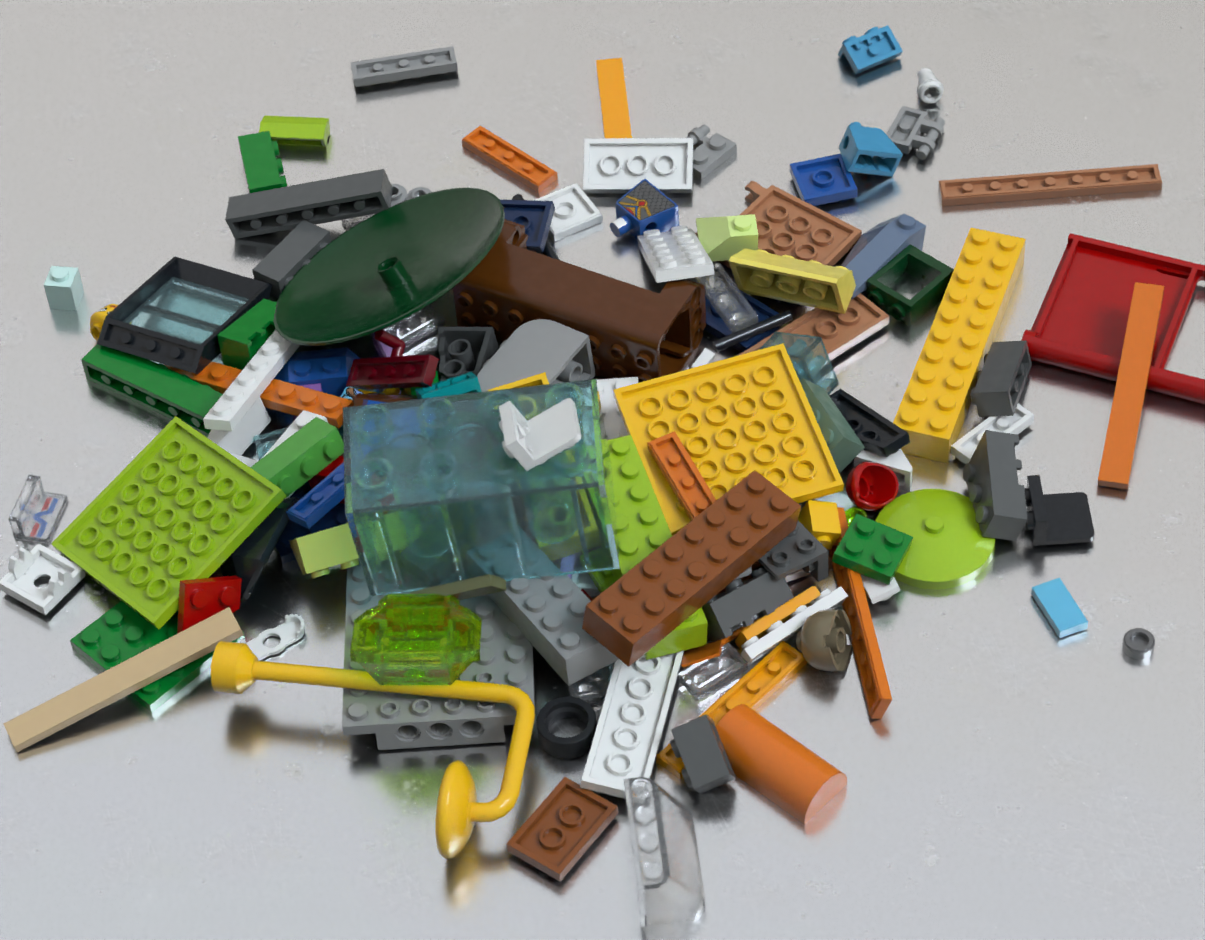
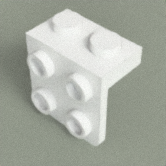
M566 398L528 421L510 400L499 406L501 416L499 427L504 434V441H502L503 449L511 459L515 457L526 471L545 463L549 458L563 450L570 449L581 439L576 405L571 398Z

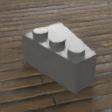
M985 430L969 463L963 469V480L966 481L969 499L973 503L976 522L979 523L983 537L1016 541L1028 520L1024 485L1018 484L1017 470L1022 469V461L1016 459L1015 446L1019 444V435Z

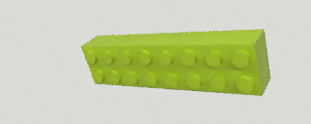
M631 435L573 448V455L599 528L601 545L615 581L672 537ZM702 607L644 654L646 660L706 645L708 622Z

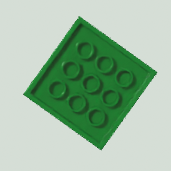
M120 601L73 637L70 643L75 651L101 672H104L176 635L178 611L160 629H157L123 601ZM243 635L231 642L238 643L242 638L245 639V636ZM214 651L129 695L153 713L211 666Z

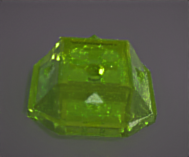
M387 594L378 601L377 606L366 610L354 620L350 648L351 661L358 662L380 685H452L472 662L480 661L482 619L470 609L461 606L460 601L451 595Z

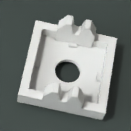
M38 543L30 552L20 547L18 549L19 559L14 556L9 558V572L0 580V590L46 615L86 575L74 562ZM48 576L51 578L47 587L38 588L34 585L35 580L39 577Z

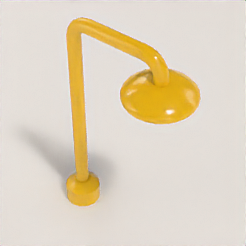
M220 641L216 645L211 663V684L215 692L242 694L256 680L511 705L516 711V718L498 796L490 802H477L474 779L470 770L462 761H453L444 772L437 799L435 819L436 844L439 854L445 859H453L469 841L475 822H493L504 817L514 808L520 793L535 721V706L529 695L520 688L506 684L258 661V658L246 643Z

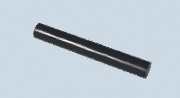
M789 310L715 340L712 342L715 352H719L793 320L792 314Z

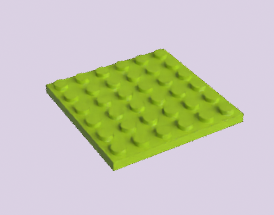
M175 416L51 545L153 626L160 629L178 611L180 580L209 578L287 496L278 486Z

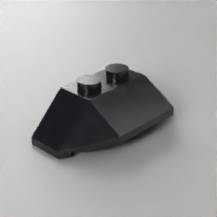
M296 496L284 499L220 566L223 577L238 576L242 579L240 603L247 601L258 578L290 520L286 512L300 500Z

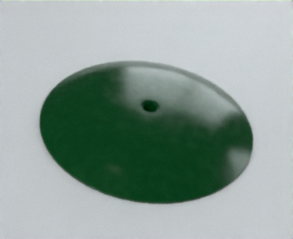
M453 188L431 192L403 201L358 223L316 253L310 259L311 262L308 265H303L286 285L276 303L274 325L277 332L285 340L294 344L306 346L329 345L370 335L419 313L452 290L488 254L502 231L505 218L503 205L494 194L478 188Z

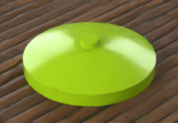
M921 489L908 492L888 503L875 520L883 525L913 536L911 546L894 575L895 579L913 587L939 590L968 583L987 568L994 554L995 538L982 536L979 523L976 522L973 503L969 497L957 492L944 489Z

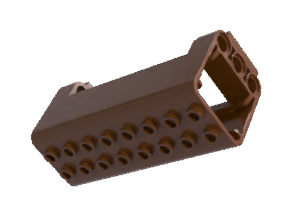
M504 219L502 231L488 254L453 288L458 327H493L497 342L502 343L519 326L526 322L537 319L555 321L589 335L595 376L603 379L638 377V382L640 383L683 371L700 346L703 330L706 327L705 285L688 279L668 281L661 292L656 293L527 250L526 241L528 240V235L525 234V226Z

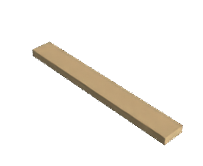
M228 607L11 719L3 725L14 748L19 752L214 651L218 642H231L244 634L231 609Z

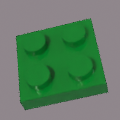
M856 514L835 550L832 562L889 585L911 546L913 536Z

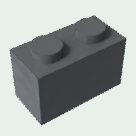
M705 714L671 729L674 739L670 740V744L677 758L681 757L686 769L682 770V775L689 788L693 787L694 790L701 794L736 779L712 718Z

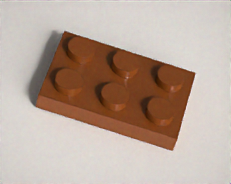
M567 777L560 781L507 842L508 852L560 882L618 814L617 805L588 789L580 788L581 785Z

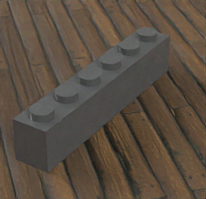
M379 169L229 197L225 220L234 238L238 239L294 229L303 220L316 225L377 214L391 207L393 187L385 170Z

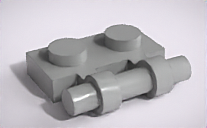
M902 106L886 135L902 153L909 154L912 148L918 149L916 153L917 158L924 160L927 155L933 152L935 141L941 138L944 132L945 121L940 117L936 118L935 121L927 120L928 112ZM922 132L926 133L927 135L926 137L920 136L919 134Z
M706 124L692 129L687 137L693 138V146H697L693 151V176L700 180H703L737 152V144L718 133H715L710 138L706 137L710 133V129Z

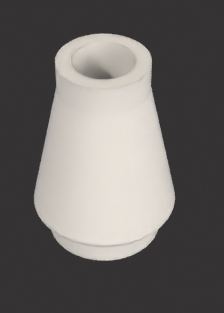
M923 68L917 74L918 97L926 103H935L943 94V85L931 69Z

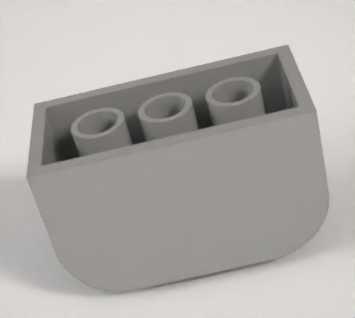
M537 319L522 324L507 340L502 342L497 352L484 363L483 368L477 375L485 404L492 408L488 394L489 389L544 372L546 373L556 404L566 398H571L574 401L579 395L580 381L592 380L596 375L589 335L547 319Z

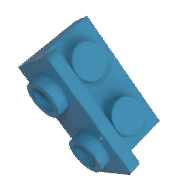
M887 25L880 29L873 27L858 38L856 36L847 38L842 42L838 56L840 59L846 57L855 74H858L901 56L903 50Z

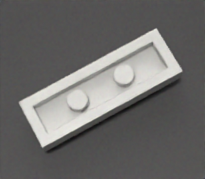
M1018 403L1013 416H990L951 445V454L967 464L985 430L1018 435L1034 423V414Z

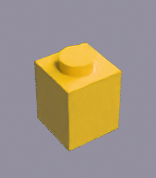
M808 500L799 514L798 521L827 550H831L841 535L837 503Z

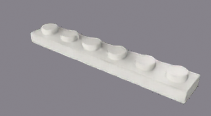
M275 329L203 418L205 429L233 431L300 345L285 340Z

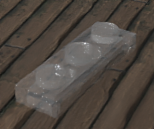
M720 263L713 264L715 275L694 278L695 282L705 285V296L732 333L758 323V315Z

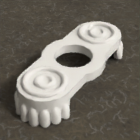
M298 614L285 615V622L273 629L264 630L258 637L247 643L243 638L238 643H246L258 658V661H261L270 655L281 653L287 646L301 639L305 629L304 619L298 616ZM270 636H276L281 640L277 646L272 648L263 645L264 640Z

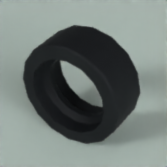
M571 696L553 699L539 710L536 719L539 744L550 755L557 758L570 759L577 758L590 750L597 727L595 711L584 700ZM561 718H576L586 724V728L580 734L568 738L557 737L548 730V727L553 722Z

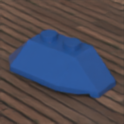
M348 347L294 352L274 379L295 385L321 383L322 392L341 397L344 389L347 387L346 384L353 360L361 358Z

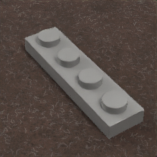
M453 46L350 62L355 87L458 71Z

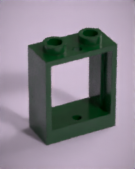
M909 244L867 280L866 298L894 319L911 327L942 300L954 269ZM905 272L927 284L912 299H908L889 288Z

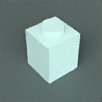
M51 266L44 283L50 309L77 311L84 293L79 269L75 267Z

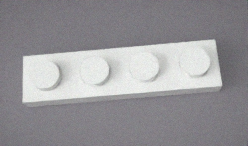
M841 586L832 592L829 588L824 590L815 600L816 603L808 608L806 605H801L791 614V619L785 623L778 620L766 630L767 634L759 639L757 636H754L741 646L743 651L737 658L738 662L745 669L771 652L782 641L786 642L797 635L798 632H801V628L809 616L820 610L838 608L848 595Z

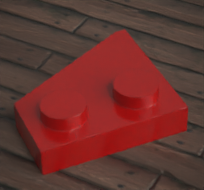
M238 576L180 580L177 634L228 607L232 613L240 609L242 579Z

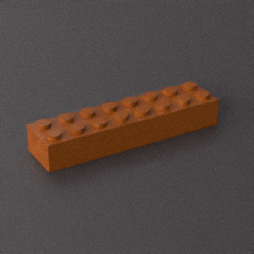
M754 470L588 603L585 608L582 629L628 667L631 666L794 531L801 505Z

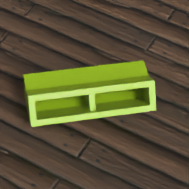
M264 115L260 122L259 132L270 131L271 140H277L278 146L326 148L330 135L329 118Z

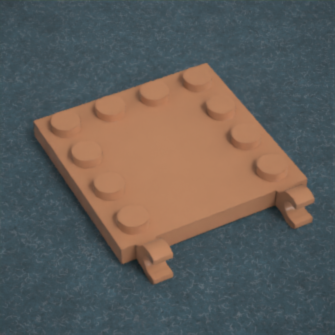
M751 181L745 186V190L750 192L745 197V200L751 205L740 215L755 214L758 229V249L765 250L770 254L790 255L795 259L804 261L814 260L823 265L834 266L857 243L862 235V230L774 185L766 189L757 182ZM726 260V261H717V262H719V263H721V264H723V265H725V266L731 268V267H730V264H729V260Z

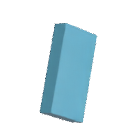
M1060 577L1031 588V595L1059 639L1088 629L1087 619Z

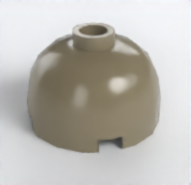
M826 609L820 610L806 619L801 632L797 634L796 644L798 650L802 652L804 659L810 666L825 672H837L847 669L852 654V645H846V635L852 634L847 614L844 610Z

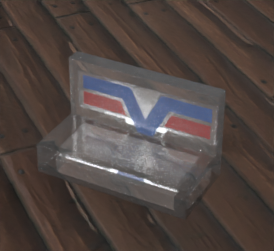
M28 475L8 518L14 538L48 543L67 502V495L45 492L40 476Z

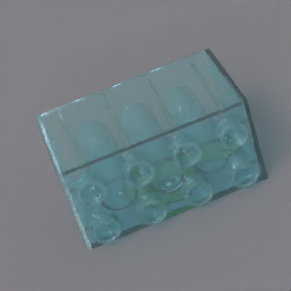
M597 379L343 408L345 515L371 596L419 591L424 588L487 574L511 581L517 578L530 579L620 569L612 464ZM566 398H571L576 405L581 431L579 442L570 449L563 450L549 458L545 463L537 465L528 471L524 469L515 457L511 459L506 454L502 446L504 434L499 427V421H501L499 406L510 400L528 421Z

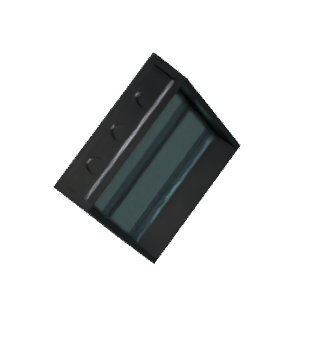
M174 256L105 317L97 344L199 374L221 353L217 335L261 300H268L273 285Z

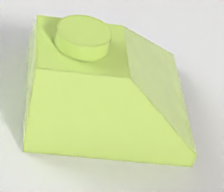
M755 214L696 218L698 239L712 262L729 260L732 255L745 248L751 250L758 249V229Z

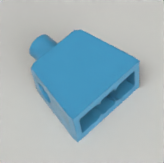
M853 122L848 125L839 145V150L848 172L893 177L903 156L902 152L883 130L863 127L859 122Z

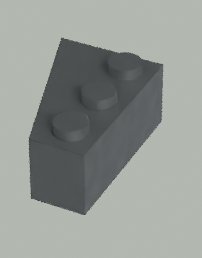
M761 566L752 570L751 578L743 582L740 578L725 587V591L715 595L702 606L708 622L707 642L731 636L733 634L732 631L742 626L747 627L754 623V620L764 615H769L776 608L794 598L785 578L776 580Z

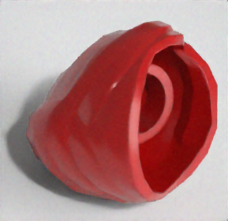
M862 462L855 466L849 473L845 485L850 501L858 508L866 511L882 509L893 501L898 493V479L891 469L873 462Z

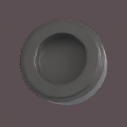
M1134 628L1125 633L1122 648L1127 656L1132 659L1143 660L1153 654L1155 638L1151 632L1142 628Z

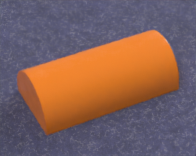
M745 704L732 708L716 725L734 774L804 825L847 785V776Z

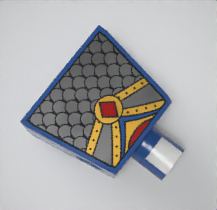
M644 179L617 200L615 204L616 220L610 223V229L616 237L629 232L637 239V236L644 235L643 232L647 230H660V233L671 230L672 227L679 226L678 205L648 180Z

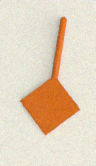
M740 627L727 638L684 651L682 668L720 656L722 646L735 639L741 630L746 627Z

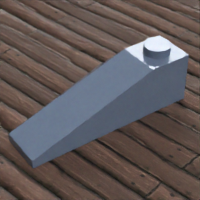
M904 213L879 223L862 234L841 265L852 270L856 287L851 299L867 289V280L909 244L922 251L926 225Z

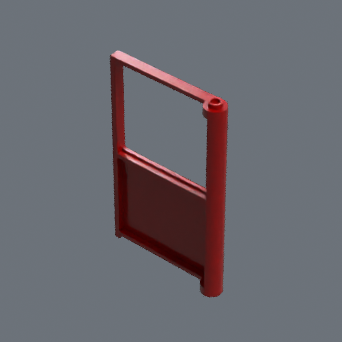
M1070 233L1068 244L1031 330H1025L1021 341H1027L1032 361L1116 382L1135 282L1164 286V295L1146 390L1205 405V379L1165 370L1197 284L1201 280L1205 281V265Z

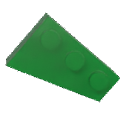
M267 299L261 300L217 335L223 365L241 370L245 368L276 329L274 315L277 302Z

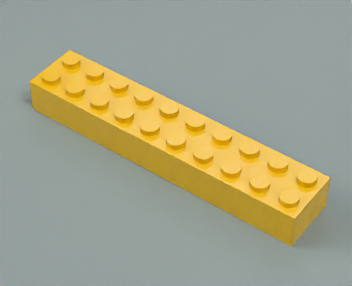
M970 228L893 421L895 425L906 431L909 435L910 443L901 448L904 454L949 463L952 455L951 445L957 442L971 405L972 388L976 387L978 372L982 371L985 354L989 353L992 342L995 341L1022 270L1026 239Z

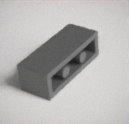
M303 220L252 269L254 279L272 284L270 296L278 299L303 265H308L311 262L310 259L331 242L330 231Z
M1026 340L992 342L989 353L985 354L982 371L978 372L976 387L972 388L971 401L973 405H976L979 417L1014 415L1032 366Z

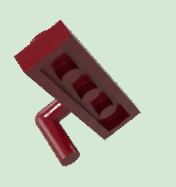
M381 330L376 332L374 337L376 340L393 348L391 356L354 359L346 384L347 387L365 390L431 387L436 375L439 359L431 354L403 356L405 342Z

